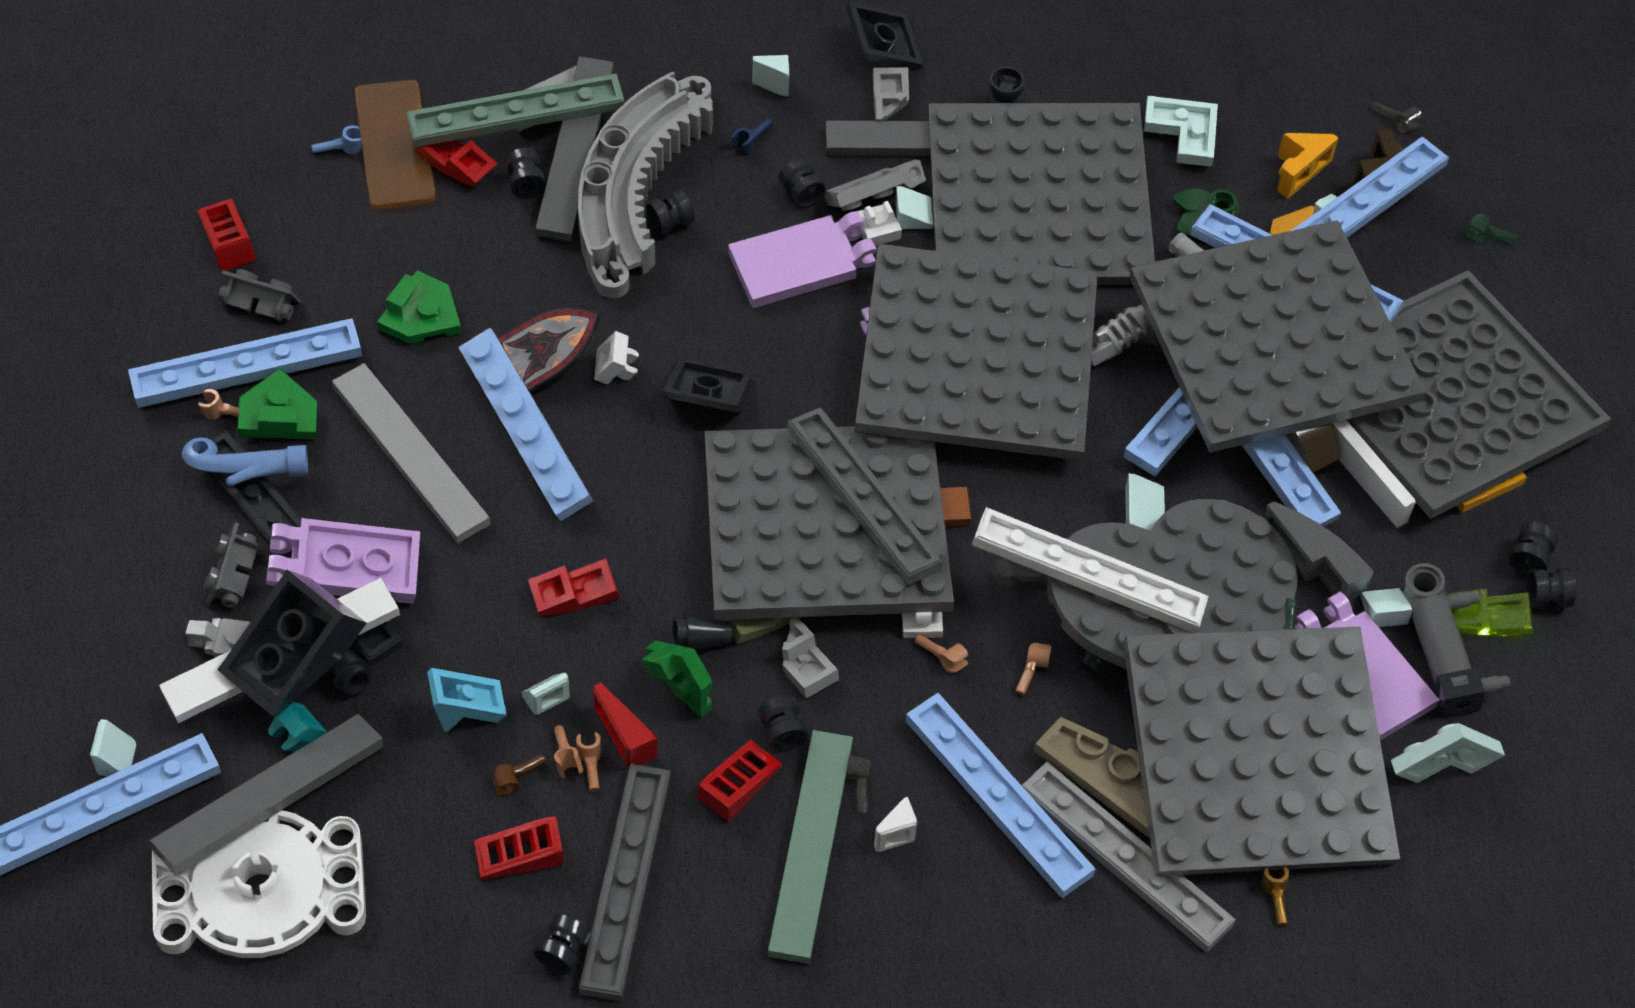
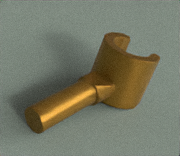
M1286 866L1280 869V879H1274L1269 875V869L1265 868L1261 887L1272 897L1277 926H1286L1288 922L1283 892L1287 886L1289 870Z

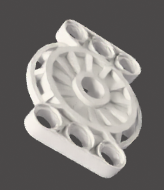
M281 810L269 817L268 822H261L176 876L152 850L153 932L158 946L168 954H179L189 949L196 937H198L204 944L220 953L239 958H263L284 953L302 944L317 932L324 922L340 935H351L358 932L366 921L362 839L358 824L349 817L339 816L328 821L322 831H320L313 823L301 816ZM280 820L294 823L302 829L297 831L288 825L280 824ZM341 829L349 830L354 834L351 842L344 846L334 845L330 841L333 833ZM312 835L316 838L314 843L310 841ZM341 867H350L354 869L356 874L349 883L339 884L332 879L334 872ZM254 875H269L268 880L260 884V895H254L251 885L245 884ZM179 885L185 889L183 897L176 902H166L162 899V893L169 886ZM343 905H352L358 910L356 917L349 922L336 920L334 914ZM176 923L185 926V934L179 940L167 941L162 937L165 928L171 924ZM219 938L220 940H222V941H224V942H226V943H222V942H220V941H218V940H216V939Z

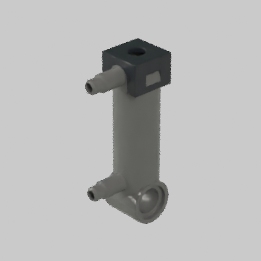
M1420 563L1408 570L1402 593L1412 607L1413 612L1411 616L1435 684L1434 694L1439 699L1437 707L1441 718L1480 711L1484 694L1498 692L1501 689L1509 688L1511 685L1510 678L1506 675L1480 679L1477 667L1471 668L1452 610L1479 603L1480 595L1477 591H1464L1446 595L1444 591L1445 576L1442 571L1434 565ZM1417 588H1425L1428 589L1430 592H1422L1419 591Z

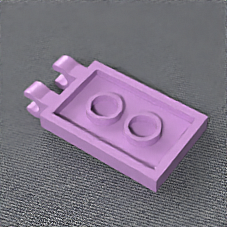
M850 212L837 223H834L830 215L728 244V254L752 308L856 279V269L875 265L876 260L873 253H876L877 249L872 239H863L853 247L849 243V241L858 240L863 237L859 227L863 225V220L859 212Z
M305 518L301 520V527L275 523L272 527L270 552L285 554L292 551L291 558L281 555H269L266 583L276 586L288 569L313 579L331 595L344 596L381 578L395 602L414 604L420 531Z
M1338 592L1328 598L1327 602L1330 606L1324 608L1323 612L1332 624L1325 628L1361 627L1380 741L1436 708L1439 702L1438 697L1365 611L1355 616L1349 600L1342 592ZM1309 609L1296 617L1299 623L1293 626L1292 629L1321 628L1317 616Z

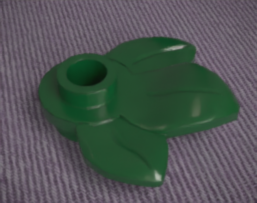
M1194 188L1181 191L1173 196V201L1185 212L1177 224V232L1184 233L1189 238H1195L1191 236L1192 226L1210 204L1235 217L1238 216L1240 210L1236 196L1224 189L1215 190L1210 194L1205 190Z

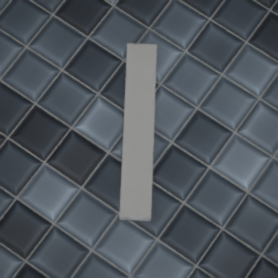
M365 363L332 380L333 389L457 544L490 525V517Z
M1046 762L1022 785L1026 792L1063 832L1206 953L1234 926L1236 919L1185 876H1155L1152 849L1049 762Z

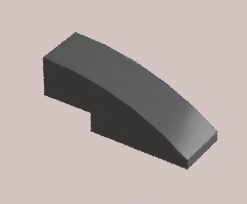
M1274 501L1267 504L1264 518L1280 534L1289 547L1296 570L1305 582L1319 576L1333 595L1342 592L1349 601L1360 596L1361 592L1367 591L1374 571L1343 540L1318 522L1296 510Z

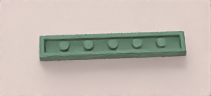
M616 73L407 111L406 115L415 148L616 111L625 101Z
M816 730L812 732L768 949V957L810 964L852 748L853 737Z

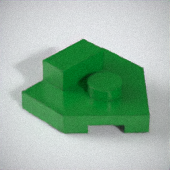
M418 270L413 276L405 274L387 297V309L377 321L378 330L408 344L422 342L425 337L445 333L446 336L461 333V326L449 285Z
M279 368L239 398L238 437L316 440L317 401Z
M656 640L645 648L648 655L642 661L652 677L663 679L678 699L683 700L700 718L712 710V700L707 696L712 691V679L695 649Z

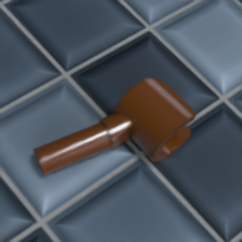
M540 754L514 767L510 764L498 766L493 780L498 796H507L516 792L519 788L517 778L545 764L544 756Z

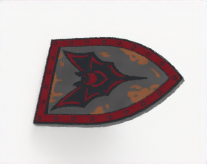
M580 308L550 310L526 320L499 336L498 340L527 389L532 393L565 373L576 363L593 339L601 316L599 313Z

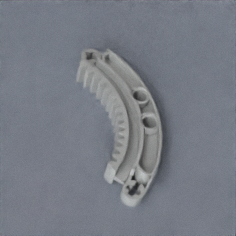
M671 72L647 85L628 99L611 116L600 130L588 152L578 189L579 234L582 254L588 272L598 292L606 298H620L629 290L628 270L639 267L642 274L649 272V269L655 265V241L650 239V231L646 229L644 211L645 201L648 200V191L652 189V180L657 179V171L664 169V161H671V152L680 153V144L687 147L690 146V137L700 140L701 130L709 135L712 134L713 101L711 100V84L702 76H690L677 81L675 73ZM609 269L612 278L615 281L619 280V282L613 283L611 279L607 280L606 270Z

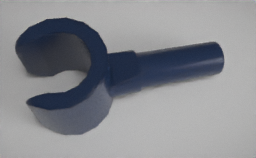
M767 118L752 130L748 128L736 129L732 134L733 146L736 147L740 142L746 141L742 145L743 153L751 154L755 148L754 141L773 125L772 121Z

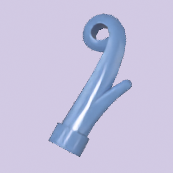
M199 437L186 443L182 450V458L189 466L197 470L233 474L226 479L229 486L253 478L274 474L289 473V477L308 476L306 445L288 446L287 449L217 454V445L212 440Z

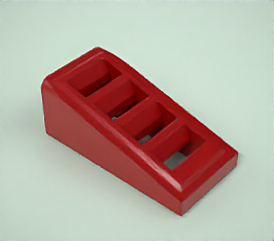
M232 199L197 210L221 270L227 271L255 260L256 257L250 238Z
M602 683L595 685L593 689V708L626 767H630V764L642 765L655 759L658 756V739Z
M750 740L713 770L697 786V799L729 822L782 767V763ZM753 755L766 766L761 770L750 762L748 758ZM741 765L754 774L751 779L738 769ZM732 775L744 785L739 787L728 778ZM723 785L733 794L728 796L719 788Z
M556 816L538 819L474 840L481 881L564 865ZM547 839L548 847L540 849L539 840ZM530 842L532 852L524 855L522 843ZM513 845L515 858L508 860L505 847ZM497 848L499 863L491 865L488 850Z

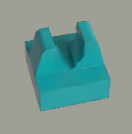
M293 702L279 716L275 717L268 730L271 736L278 738L283 736L288 730V739L281 748L290 752L298 751L327 732L303 704Z

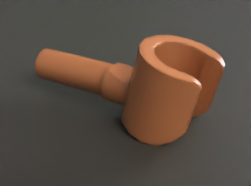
M207 389L203 391L205 400L210 404L198 403L207 419L215 420L223 414L239 417V408L223 403L216 390Z
M921 634L916 637L915 643L935 654L946 672L955 673L968 665V662L964 659L968 656V652L961 644L957 643L946 650Z
M1040 643L1030 645L1024 672L1015 690L1017 694L1024 696L1033 677L1035 666L1048 668L1051 645Z
M556 726L554 733L558 743V751L554 754V759L559 776L565 778L564 771L571 767L578 768L579 774L582 773L583 766L577 748L570 747L563 726Z
M595 732V743L585 746L581 743V735L578 734L576 746L580 760L585 762V767L587 768L589 791L597 792L600 790L597 760L601 757L602 753L601 738Z

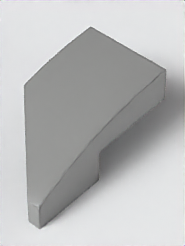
M873 68L875 121H886L909 103L908 68Z
M792 617L789 623L790 631L787 642H784L782 648L784 659L782 664L783 671L805 698H808L838 681V669L816 647L814 634L798 617Z

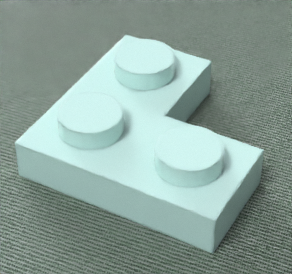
M1148 96L1144 132L1179 136L1177 163L1212 167L1218 104Z
M1457 723L1440 728L1437 735L1424 742L1409 745L1404 749L1403 754L1395 757L1391 762L1396 775L1418 783L1450 765L1472 774L1504 757L1505 754L1500 741Z

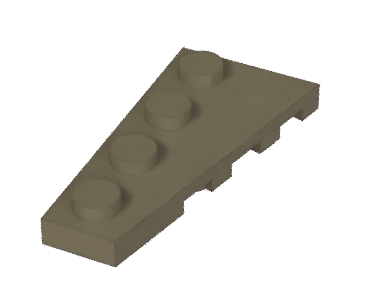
M1060 717L1035 743L1034 752L1150 839L1138 752L1131 748L1125 751L1108 743V738Z

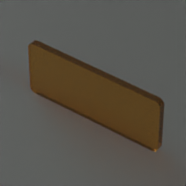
M411 79L356 87L355 95L371 207L373 209H384L433 202L435 200L431 164L414 152L415 148L406 115L407 111L422 109L418 82Z

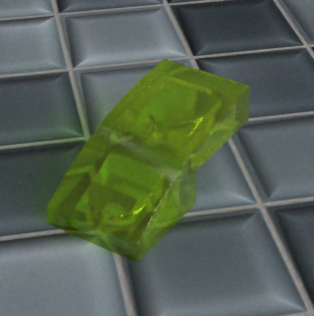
M1487 589L1466 591H1477L1480 595V602L1469 607L1452 610L1460 633L1494 636L1533 634L1531 604L1528 592L1489 597Z

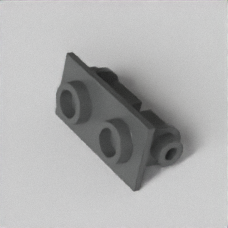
M237 269L235 274L222 270L221 274L229 280L227 286L223 285L220 288L218 297L227 306L250 312L254 300L257 299L259 300L255 310L257 314L282 321L283 319L289 320L293 314V305H290V302H301V299L292 291V286L285 282L271 279L270 284L258 281L257 275L242 269Z
M235 522L229 534H221L217 541L213 556L219 557L216 568H210L203 589L209 591L205 606L209 607L214 597L222 600V605L228 608H235L238 603L243 601L249 575L235 570L238 568L250 572L259 546L254 535L249 533L236 534L239 523Z

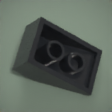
M287 569L224 659L218 671L269 714L277 717L346 654L367 622L313 579Z

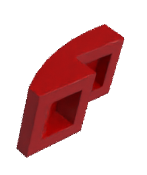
M458 140L416 147L414 150L420 157L444 174L473 187L498 164L471 140L465 145Z
M606 558L572 572H568L566 566H562L528 579L540 616L578 611L620 598Z

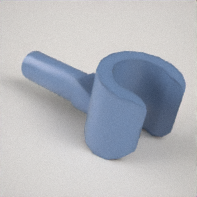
M354 125L347 126L343 129L342 138L311 145L313 154L334 149H342L348 154H357L362 147L360 128Z

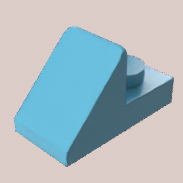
M431 668L427 672L434 709L445 732L453 728L463 717L498 723L506 716L500 680Z

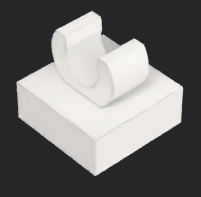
M888 201L884 202L883 205L872 208L867 206L864 210L857 211L863 220V225L859 226L863 233V239H872L875 246L901 239L902 229Z
M615 331L597 349L594 380L608 385L616 376L623 380H630L637 373V369L628 364H632L638 358L639 353L628 348L627 335Z
M942 612L902 613L903 638H916L919 634L926 638L943 637Z

